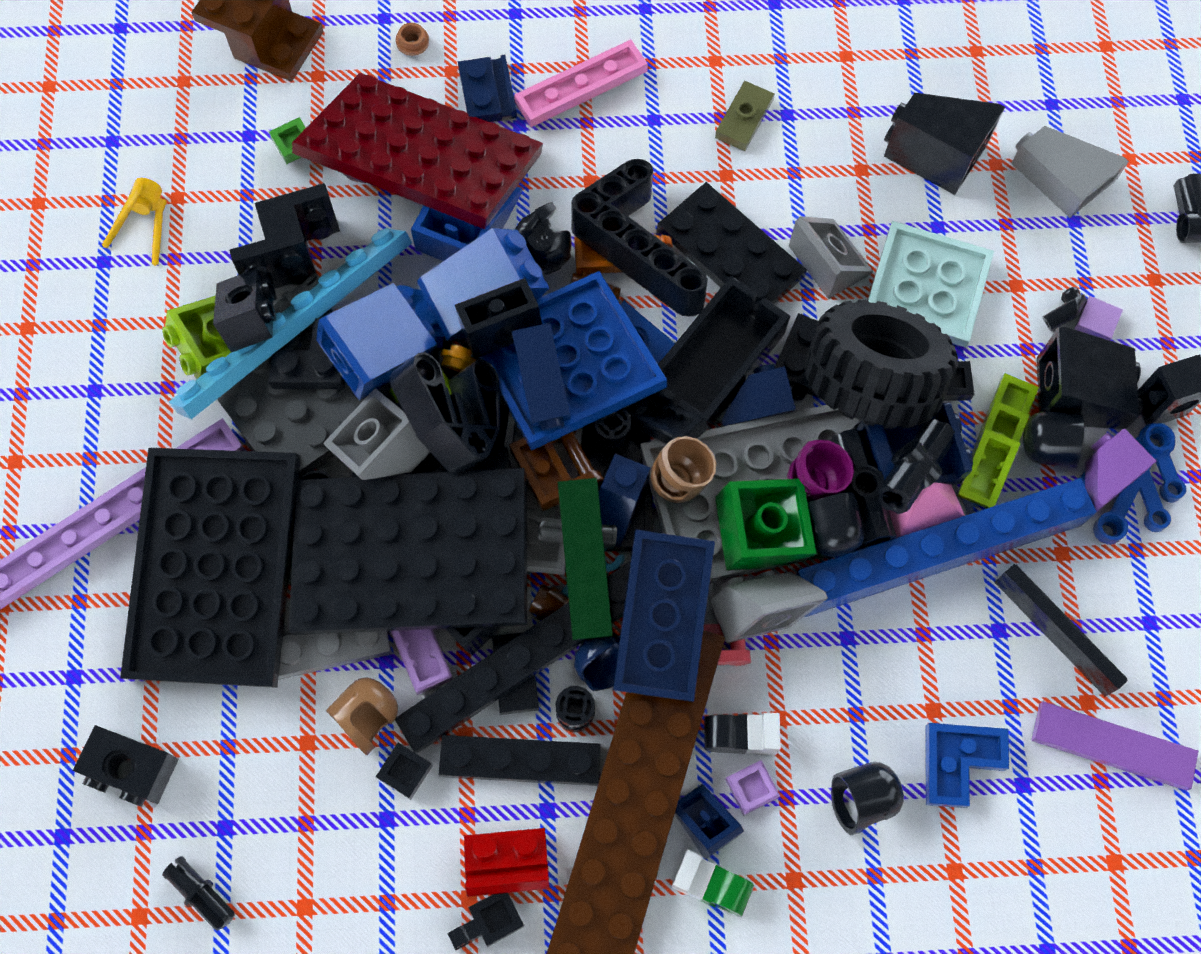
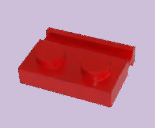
M545 828L464 835L465 890L467 897L550 889Z

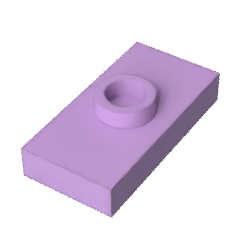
M433 629L391 631L417 695L453 680Z

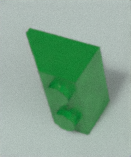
M800 479L730 481L715 496L726 571L763 569L816 554L805 486L800 482Z

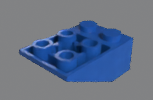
M515 188L486 229L423 205L411 227L415 250L444 261L491 228L503 229L523 191L522 188Z

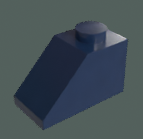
M767 364L753 369L754 374L748 375L721 419L720 427L795 412L796 407L785 366L775 369L774 364Z
M617 454L614 455L600 487L599 502L601 522L604 525H616L617 539L615 548L620 549L648 485L651 468Z

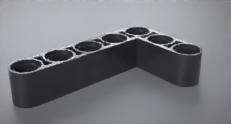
M631 159L573 197L571 202V230L577 238L676 313L687 317L700 314L705 305L707 275L628 217L651 199L653 167L649 162L643 159Z

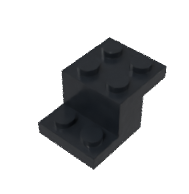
M325 183L255 203L265 240L229 250L232 262L239 275L257 268L262 278L270 280L274 289L290 284H302L313 273H316L307 241L325 239L334 233L340 232Z

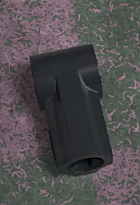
M1196 173L1177 179L1173 185L1179 210L1176 234L1180 243L1201 242V173Z

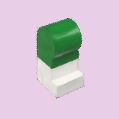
M687 849L671 888L714 908L716 906L731 914L742 917L755 885L747 879L727 871Z

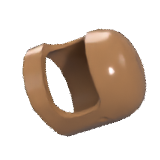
M683 436L671 440L659 452L651 468V482L654 490L666 501L673 503L689 502L704 490L716 473V460L713 452L705 443L697 438Z
M365 677L354 681L329 706L326 712L340 725L356 746L365 755H368L375 748L372 744L374 736L384 726L392 724L396 719L398 704L391 691L382 683Z

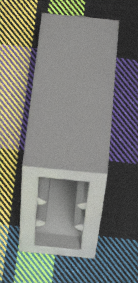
M1044 126L1034 135L1029 132L1020 139L1015 146L1018 151L1011 164L1071 218L1113 184L1129 161L1123 156Z

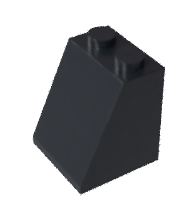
M914 93L907 104L902 102L899 104L892 116L891 122L893 124L884 138V141L888 143L884 157L956 195L987 147L1005 107L997 103Z
M1058 327L1036 358L1039 412L1051 411L1080 414L1084 418V427L1127 429L1140 417L1143 410V399L1141 395H1138L1137 386L1141 367L1140 363L1136 362L1135 348L1071 328Z

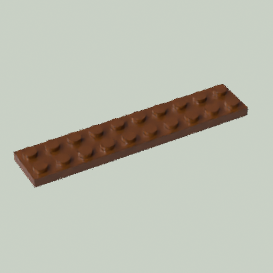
M703 630L694 702L626 692L547 954L635 953L725 641L724 636Z

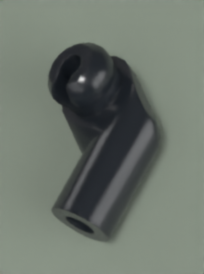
M1071 287L1062 293L1061 300L1065 304L1042 316L1051 332L1076 318L1087 302L1084 294H1080V290L1077 287Z

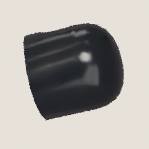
M1041 411L1032 415L1027 421L1023 434V447L1027 457L1039 464L1077 468L1084 439L1083 415Z
M840 493L807 502L817 553L826 557H838L855 551L863 544L866 532L854 493Z
M870 762L835 774L831 782V799L835 816L841 827L849 835L861 833L865 828L874 823L896 816L903 806L904 794L901 782L897 774L889 766L881 762ZM847 788L851 792L857 809V824L850 816L843 801V794Z

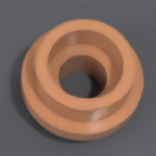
M406 23L400 27L396 35V45L403 54L416 56L428 48L429 36L421 25Z

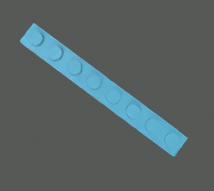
M385 228L375 233L371 238L372 242L363 249L351 252L345 258L346 262L337 270H330L318 279L319 284L310 291H304L296 295L291 300L292 305L282 313H276V321H273L272 338L212 361L206 367L207 372L197 380L188 381L179 387L176 391L177 395L169 401L178 414L192 420L312 324L315 318L321 317L411 245L413 242L407 232Z

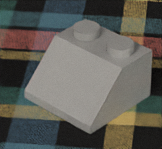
M376 388L323 443L362 480L410 473L430 453L417 438L405 412Z
M770 570L755 576L749 581H743L742 577H738L721 585L722 590L710 602L727 643L790 628L827 600L828 597L824 590L791 571L775 575L774 571Z

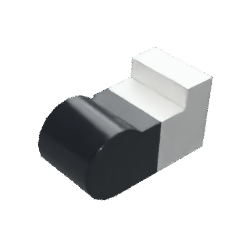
M780 713L704 717L705 750L717 753L776 755L781 749Z

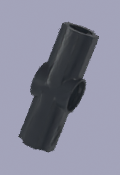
M935 418L925 422L914 439L893 455L891 462L894 467L878 489L880 494L877 500L885 510L894 511L898 515L909 511L921 491L932 485L942 475L943 470L939 464L953 445V435L955 433L947 422L943 423Z
M855 428L832 436L830 441L840 445L853 462L854 474L852 481L841 493L849 492L855 494L866 532L862 546L870 547L895 539L896 532L889 510H885L877 500L880 494L878 489L884 482V477L874 466L863 430ZM856 482L866 485L869 493L861 492L857 488Z

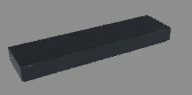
M1013 564L994 582L1104 697L1117 691L1128 681L1127 677L1017 564Z

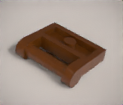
M576 430L532 451L525 438L509 444L510 452L518 467L525 468L527 472V484L542 511L560 504L557 483L559 481L597 478L598 490L602 485L604 478L599 470H594L575 437ZM556 442L563 444L580 476L571 479L552 444Z

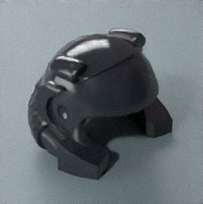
M553 202L535 209L533 213L522 218L514 229L518 230L524 237L528 250L544 274L560 270L572 256L570 254L572 248L570 232L568 230L553 231L550 229L552 224L549 218L556 209Z

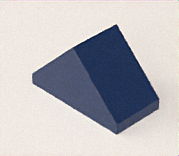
M703 784L678 800L675 816L705 860L744 832L741 824Z

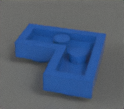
M928 723L925 725L926 805L967 808L970 806L969 768L998 771L1009 769L1008 729Z

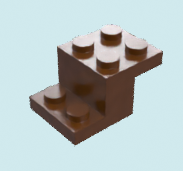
M199 0L191 12L194 21L225 34L234 59L291 82L324 32L321 23L292 12L289 0Z

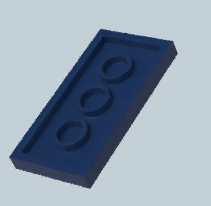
M635 530L613 690L694 702L715 541Z

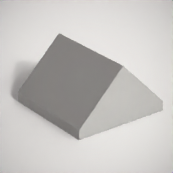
M800 216L795 221L789 247L828 299L868 277L873 272L834 219Z

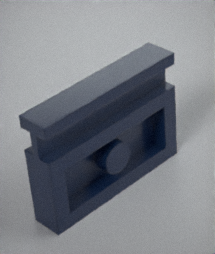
M505 54L500 55L501 58L492 60L491 57L458 61L466 112L470 117H477L487 122L501 121L502 117L512 116V119L517 118Z

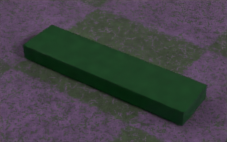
M597 478L559 481L557 483L572 639L574 641L613 637Z

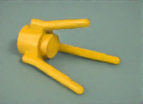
M142 177L135 180L127 201L102 243L104 248L110 246L131 210L141 215H148L150 211H155L152 264L154 266L159 264L162 218L167 203L166 200L160 198L162 188L159 184Z

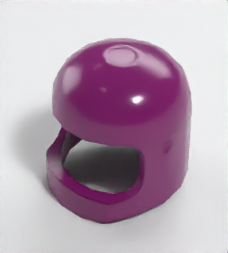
M808 441L801 448L796 459L791 463L787 479H800V482L805 486L807 502L840 494L847 488L854 474L853 462L848 453L840 445L832 441Z

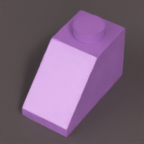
M1125 428L1114 437L1109 433L1102 436L1091 446L1095 453L1085 462V488L1096 511L1098 512L1157 462Z

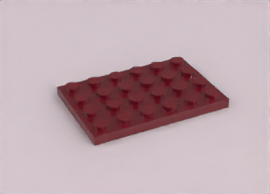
M359 73L292 142V154L486 229L541 155L543 143L525 134H519L500 127L496 123L487 122L477 117H470L465 111L453 109L433 99L409 92L402 87L380 81L371 75Z

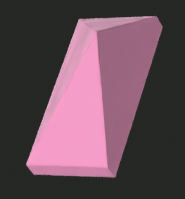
M933 483L923 489L909 511L898 515L894 511L889 510L896 532L895 538L965 516L952 485Z

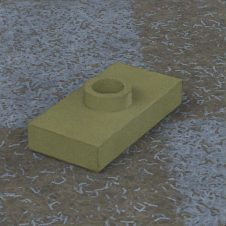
M744 80L717 128L715 138L746 151L771 106L775 93Z

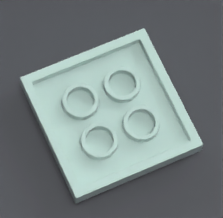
M892 221L868 301L871 303H876L877 301L886 302L893 307H897V305L904 307L910 313H918L924 316L927 322L935 323L939 326L941 333L947 334L952 344L966 348L970 342L994 251Z

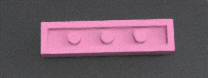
M630 39L514 94L515 104L529 126L533 127L646 73L648 63Z

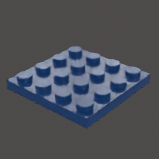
M600 271L536 299L540 309L542 324L550 323L570 410L571 419L564 420V427L550 431H542L541 426L533 427L515 344L480 357L491 363L496 369L499 376L500 395L531 451L667 388V378Z

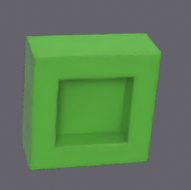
M300 117L269 131L273 143L286 164L302 158L292 154V142L306 128Z

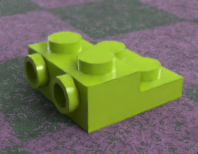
M216 295L167 310L165 327L162 328L166 344L170 348L176 346L181 353L179 361L182 370L187 376L194 374L196 379L207 372L206 367L212 361L220 357H226L231 353L213 325Z

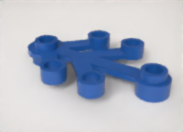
M1148 424L1139 431L1135 439L1157 461L1155 463L1164 481L1159 488L1160 496L1167 502H1177L1186 494V485L1179 479L1170 453L1175 448L1174 432L1165 424ZM1150 438L1156 439L1159 442V447L1154 445ZM1151 467L1118 494L1110 511L1104 513L1095 521L1093 532L1100 542L1112 545L1126 536L1128 523L1125 520V516L1138 491H1140L1148 512L1144 517L1146 528L1152 532H1161L1169 526L1171 516L1163 508L1150 473ZM1083 472L1079 478H1081L1085 486V472ZM1168 485L1175 487L1178 495L1170 493ZM1152 516H1159L1162 520V525L1156 524ZM1102 527H1110L1112 529L1113 536H1109L1108 534H1106Z

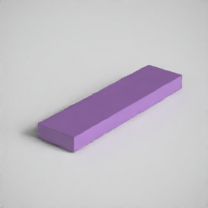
M1044 701L1039 704L1031 739L1033 742L1182 790L1192 789L1198 750Z

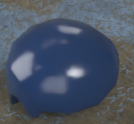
M613 633V637L587 639L575 652L574 668L580 680L584 681L592 691L613 687L620 636Z

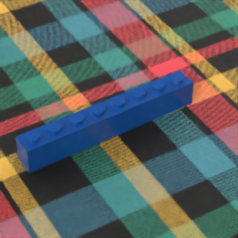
M1081 478L800 569L796 575L824 590L828 597L827 600L805 617L1080 527L1097 511Z

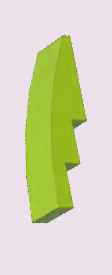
M1006 373L1002 376L972 451V471L961 482L957 493L958 497L986 509L996 505L1020 446L1019 441L1030 416L1028 413L1039 387Z

